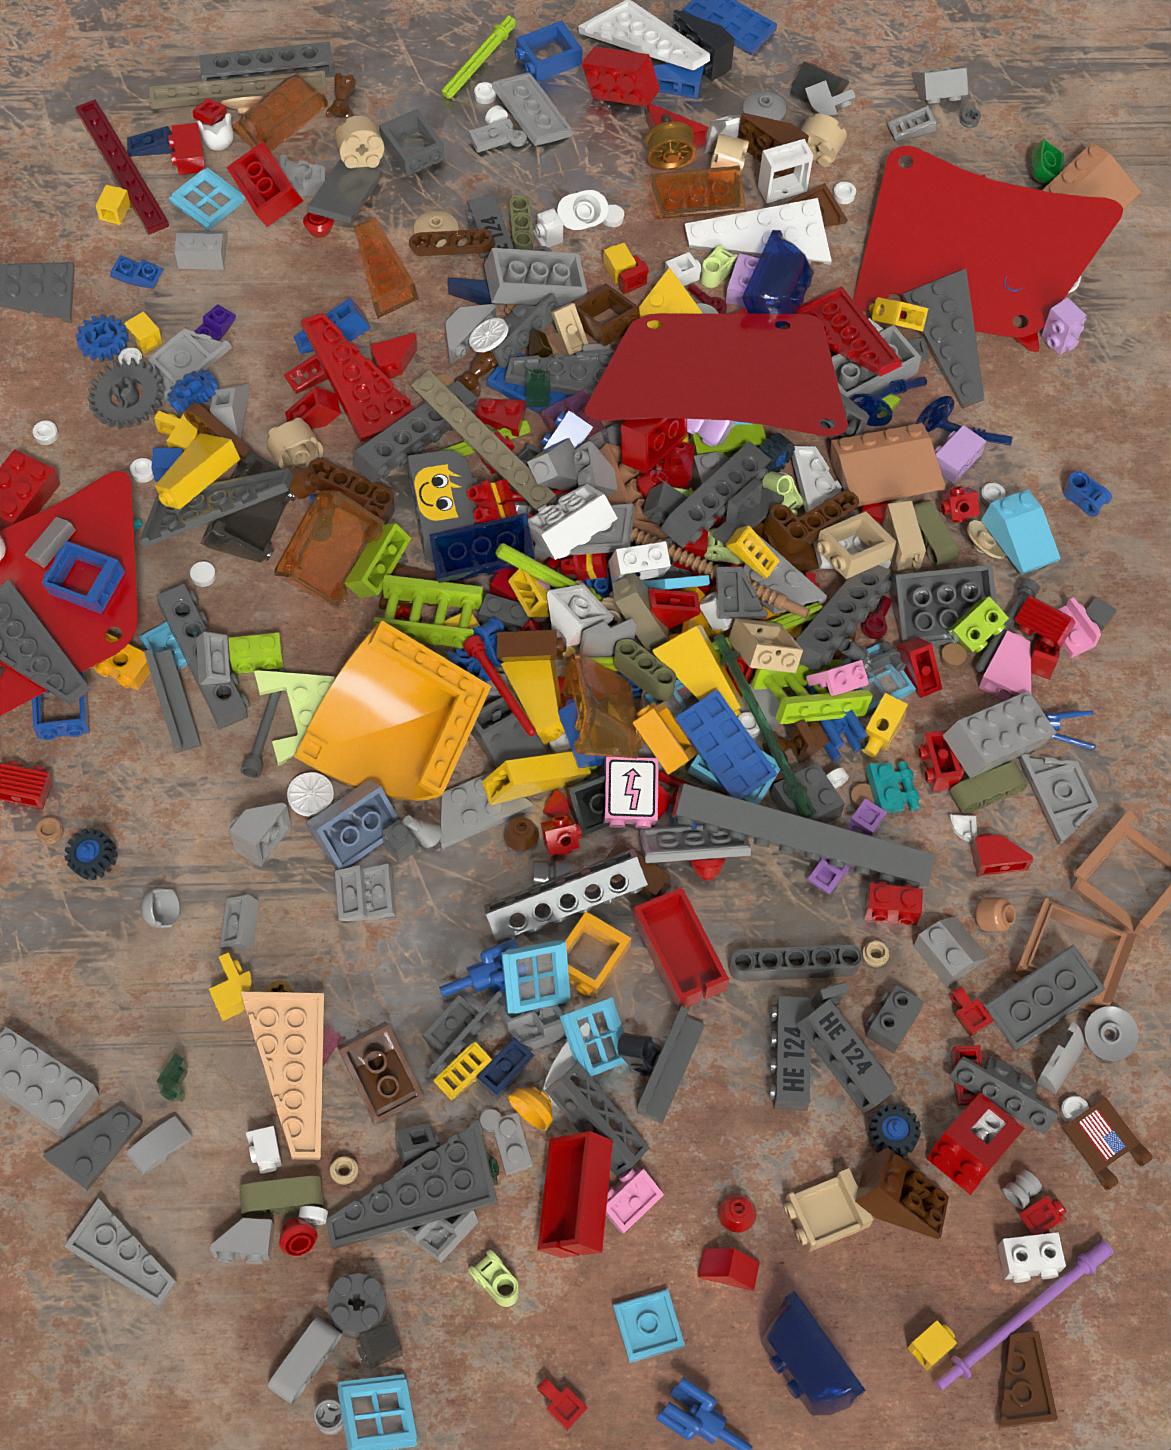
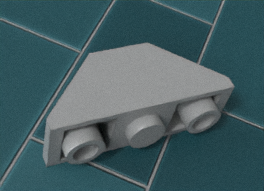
M495 305L459 307L445 321L449 363L453 365L459 358L462 359L471 347L469 337L479 324L488 319L497 318Z
M248 383L225 386L214 390L216 394L212 396L210 407L211 414L240 440L250 388Z

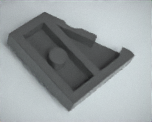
M743 567L716 568L718 619L767 618V611L763 609L758 600V594L754 587L750 585Z

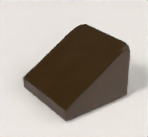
M532 329L529 356L539 355L541 358H545L553 354L546 334Z

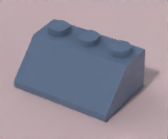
M368 780L305 824L318 846L335 867L340 870L349 867L383 843L382 831L400 819L382 787Z

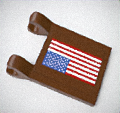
M1106 1097L1062 1127L1093 1169L1105 1190H1110L1118 1184L1117 1177L1107 1166L1128 1151H1131L1134 1160L1139 1166H1144L1153 1158L1152 1154L1137 1140Z

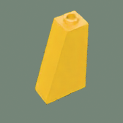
M200 433L155 485L161 503L167 507L181 509L236 464L240 457L232 440Z
M702 625L695 626L652 650L655 656L676 673L677 678L700 701L718 689L735 715L741 714L739 709L744 707L745 704Z
M555 660L502 663L501 666L544 745L559 739L565 733L558 714V711L563 707Z
M571 751L507 760L486 777L482 784L489 805H495L578 784L590 775L591 771L589 767L578 768L574 754Z

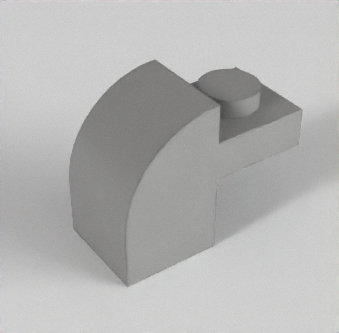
M826 80L805 88L812 109L817 114L821 113L833 118L838 117L836 108L846 109L852 106V102L856 100L853 89L832 97Z

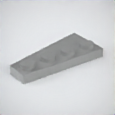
M99 1198L64 1246L66 1250L158 1308L162 1307L177 1284Z

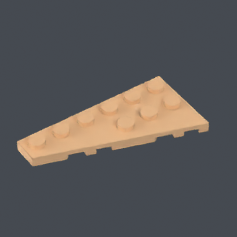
M241 992L242 1001L291 1159L320 1160L324 993Z

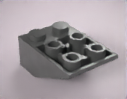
M502 697L481 708L471 734L495 769L507 760L548 755L537 732L534 736H528Z

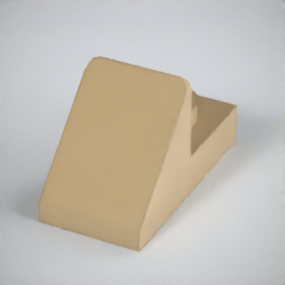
M569 303L551 311L557 330L553 331V335L566 354L569 356L583 350V345H587L588 341L575 304Z

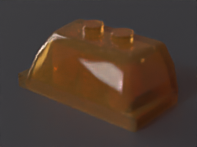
M296 73L289 76L260 98L232 125V128L252 149L263 141L272 152L327 107L328 100L322 92Z
M740 165L650 174L656 219L700 218L740 212L746 209Z

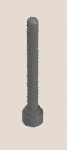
M1027 578L1021 581L1017 588L1018 597L1007 614L1009 619L1004 623L1006 627L999 634L993 636L975 666L978 672H983L988 666L1028 596L1031 595L1035 598L1040 587L1035 581Z
M280 668L277 672L287 673V670ZM282 691L270 693L251 755L243 760L240 771L245 776L252 778L261 776L263 764L260 758Z

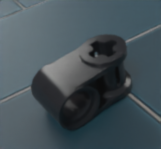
M622 1033L617 1044L619 1056L623 1058L633 1072L643 1076H651L656 1056L660 1054L661 1048L654 1043L650 1036Z

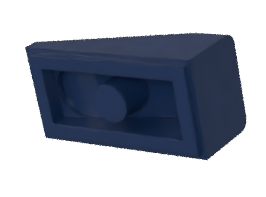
M168 126L127 137L128 155L131 157L175 152V149H170L168 135H172V131Z
M448 277L449 295L479 305L493 304L487 280Z
M513 1037L477 1076V1081L498 1100L531 1061L534 1054Z

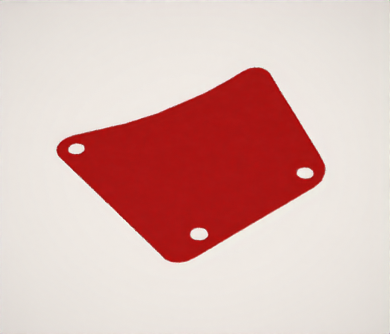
M897 147L892 150L887 158L854 301L862 311L869 313L870 305L878 297L888 299L891 294L897 293L903 298L904 293L966 269L975 331L1006 337L1029 336L1044 327L1050 309L1062 302L1122 218L1123 207L1116 200L1109 198L1051 193L992 180L961 169L917 147ZM910 156L913 159L912 166L902 168L898 164L899 158ZM1005 278H1006V281H1005V282H1006V285H1007V287H1009L1010 289H1013V290H1018V289H1020V288H1022V289L1019 290V291H1010V290H1008V289L1005 287V285H1004V280H1005ZM901 311L899 318L906 319L907 312ZM1017 315H1024L1028 319V324L1024 328H1017L1013 324V318Z
M659 313L642 316L634 320L628 327L585 407V413L588 417L603 421L652 418L727 420L768 425L829 437L843 434L848 428L823 321L808 314ZM652 320L660 321L662 327L652 329L647 326V323ZM786 321L790 324V328L785 330L778 329L775 323ZM822 419H830L836 423V426L828 429L820 426L819 422Z
M113 471L53 507L0 530V536L3 538L6 546L5 555L0 561V586L8 580L13 584L79 674L123 650L131 641L137 629L138 610L132 486L127 473L124 471ZM56 517L69 521L76 530L67 540L68 542L114 558L119 561L126 571L102 614L50 595L42 585L43 577L46 571L51 568L56 555L45 568L25 556L27 551ZM76 560L61 587L87 596L102 569ZM112 627H118L122 631L121 638L116 642H109L105 637L107 630ZM0 661V716L47 692L46 689Z

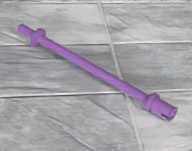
M1100 1240L1088 1252L1079 1254L1076 1257V1265L964 1358L960 1359L954 1355L951 1358L953 1367L934 1382L938 1389L943 1391L960 1376L968 1380L971 1377L970 1367L1083 1274L1092 1275L1097 1271L1096 1267L1114 1254L1111 1246L1106 1241Z

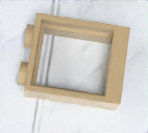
M895 501L887 505L882 528L897 541L892 559L890 560L893 575L917 573L920 571L926 549L912 501Z
M865 511L821 530L816 549L833 565L835 570L839 571L845 579H848L891 560L897 541ZM857 535L869 548L851 555L839 541Z
M735 618L728 641L750 668L796 673L803 649L780 623Z

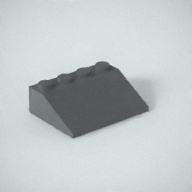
M993 564L898 574L890 576L889 579L892 582L890 587L891 600L901 644L917 637L932 643V646L957 643L947 631L982 597L990 596L997 604ZM992 634L987 640L992 639L994 635Z

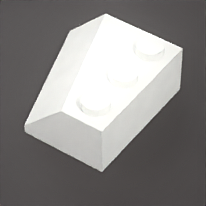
M589 484L560 497L559 503L556 505H544L538 508V514L529 519L526 515L519 518L520 523L537 546L555 560L567 556L571 549L577 545L587 543L592 535L598 531L610 528L612 522L618 519L606 496Z

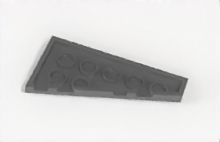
M73 262L0 264V306L26 313L33 311L43 314V317L52 319V317L63 319L64 322L71 323L75 271Z
M966 269L904 293L903 300L905 303L929 308L924 329L920 332L961 408L963 409L983 401L984 392Z
M607 349L576 352V355L564 356L561 353L554 354V357L541 358L539 355L510 358L505 383L591 398L615 351Z
M290 468L211 483L181 509L163 505L159 500V494H157L139 541L143 548L287 492L289 491L293 474Z
M9 580L0 586V661L71 705L90 691L91 688Z
M478 1120L475 1121L459 1135L455 1134L448 1139V1142L436 1150L429 1151L394 1174V1177L384 1184H379L371 1189L372 1192L363 1198L353 1201L327 1218L326 1223L331 1248H341L498 1204L480 1122Z

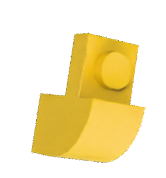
M158 411L154 417L157 431L169 436L167 439L168 448H183L184 452L199 435L198 429L185 418L184 413L180 419L174 414H166Z
M229 952L219 956L221 966L228 980L209 988L222 1021L245 1010L241 992H254L250 971L243 973L238 959L232 961Z

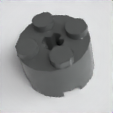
M361 1273L349 1274L345 1277H340L330 1290L327 1301L329 1315L336 1329L342 1332L345 1337L353 1339L368 1338L384 1324L388 1312L385 1292L375 1278ZM358 1301L365 1305L364 1307L360 1306L359 1311H354L352 1304Z

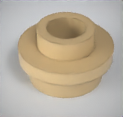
M871 941L865 945L862 956L869 966L881 967L889 959V950L884 943ZM877 952L880 957L874 958L871 956V953Z
M339 1157L331 1164V1177L340 1185L350 1184L357 1178L358 1165L350 1157ZM347 1167L350 1171L347 1175H341L339 1173L340 1169Z

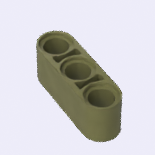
M516 194L510 199L512 245L514 249L533 250L530 200L523 194Z
M926 500L913 505L925 545V553L932 565L938 566L959 557L958 546L934 504L930 500Z
M631 639L618 641L615 648L614 667L658 701L670 700L674 695L676 673Z
M1010 762L956 784L951 788L950 793L962 814H968L1020 793L1028 786V783L1017 764Z
M319 1176L253 1182L239 1187L241 1216L246 1218L299 1212L302 1206L320 1208L324 1206L322 1178Z

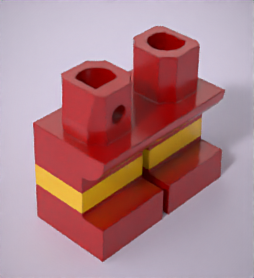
M487 479L466 491L468 500L474 501L476 505V510H474L473 514L475 522L481 523L483 530L504 533L520 523L515 503L511 502L513 497L508 480H499L496 483H491Z
M607 553L573 555L571 558L561 559V570L564 575L576 574L578 580L607 578Z

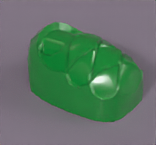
M1045 139L1038 142L1032 150V175L1038 182L1048 185L1063 171L1064 153Z

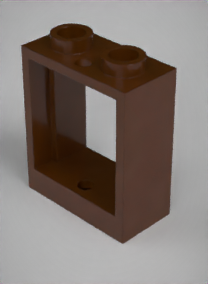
M606 283L571 302L575 304L584 332L604 347L623 337L630 324L640 318L639 307ZM609 308L619 315L603 325L593 318Z

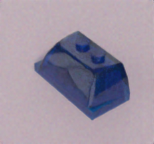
M772 230L742 296L749 314H797L800 305L804 301V295L811 285L814 275L811 263L794 243L784 239L781 230ZM778 321L775 323V326L777 328H780L789 323L786 321Z
M527 513L429 535L438 583L476 578L517 568L496 555V550L500 544H506L536 561Z
M793 1291L786 1296L780 1309L767 1324L761 1339L762 1346L771 1357L769 1359L770 1365L777 1374H783L788 1381L786 1387L795 1399L799 1398L813 1416L832 1415L850 1408L859 1401L866 1391L797 1293Z

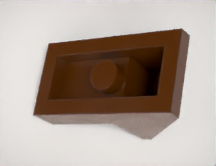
M805 720L796 723L788 739L791 741V750L799 763L804 762L829 743V739L818 721L809 725Z

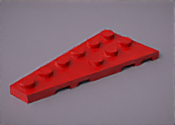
M842 286L785 313L808 314L822 320L829 349L880 377L902 367L900 358ZM782 321L783 324L790 327L788 322Z
M324 313L301 320V326L360 442L374 438L415 410L410 404L411 401L393 386L394 383L369 358L366 359L359 352V348L354 343L351 344L342 335L343 332Z

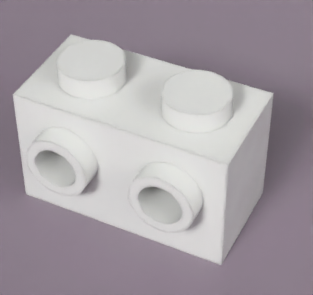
M1059 1233L1002 1239L997 1246L1004 1280L1013 1279L1015 1283L1031 1280L1030 1277L1032 1276L1052 1279L1058 1277V1273L1066 1267Z

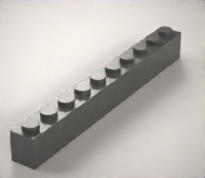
M687 784L679 786L671 816L678 818L677 823L693 826V823L703 825V830L707 832L718 833L721 830L728 832V837L743 841L744 837L753 839V844L769 848V844L778 846V851L791 855H794V852L803 853V858L816 862H819V859L828 860L829 865L832 867L844 869V866L854 868V872L857 874L869 876L870 873L879 875V879L882 881L894 883V880L904 882V885H913L918 889L919 887L929 885L936 856L932 853Z

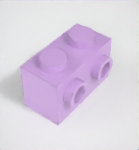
M739 253L727 288L726 303L752 309L754 301H759L762 287H759L760 283L764 284L768 273V270L764 269L766 260Z
M1066 298L1050 309L1041 338L1059 355L1067 350L1071 351L1079 343L1078 339L1084 329L1083 325L1087 315L1069 298Z
M964 425L957 432L953 431L947 438L946 444L943 447L938 446L935 450L942 476L955 484L982 455L986 440Z

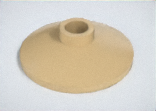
M265 97L233 98L223 100L221 104L227 106V108L237 109L238 114L251 113L252 107L262 103Z
M443 211L424 213L414 224V234L419 232L459 230L456 219ZM442 239L438 241L436 247L444 246L447 240Z
M973 520L968 524V534L974 542V548L978 552L986 553L998 559L1006 556V553L981 521Z

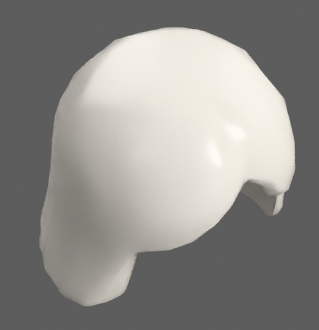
M230 113L225 114V118L212 126L203 125L200 120L196 122L199 125L204 143L211 150L221 151L232 144L234 135Z

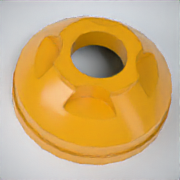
M535 1087L517 1088L508 1096V1100L514 1110L530 1125L542 1131H546L553 1120L552 1104L545 1093Z

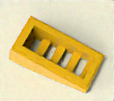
M749 525L738 528L726 543V546L764 579L770 576L780 561ZM766 558L768 561H767L766 564L763 566L761 563H762V562L764 561V559Z
M474 1041L433 1080V1083L452 1102L477 1081V1076L492 1059ZM474 1055L481 1062L479 1066L471 1058ZM464 1063H467L473 1070L471 1074L462 1066ZM456 1070L465 1078L464 1081L461 1082L454 1074ZM448 1077L457 1086L454 1090L445 1081Z

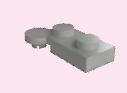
M510 118L469 131V138L477 153L507 143L519 147L523 146L527 141V136L523 131H514Z
M488 1109L484 1111L480 1116V1125L483 1130L494 1132L505 1175L533 1168L518 1113L501 1117L500 1113L496 1110Z

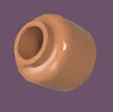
M985 897L979 901L975 908L974 917L982 930L1004 932L1014 923L1016 911L1006 898Z

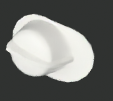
M585 190L562 198L558 204L557 214L566 228L582 230L596 226L604 221L608 214V203L599 192Z

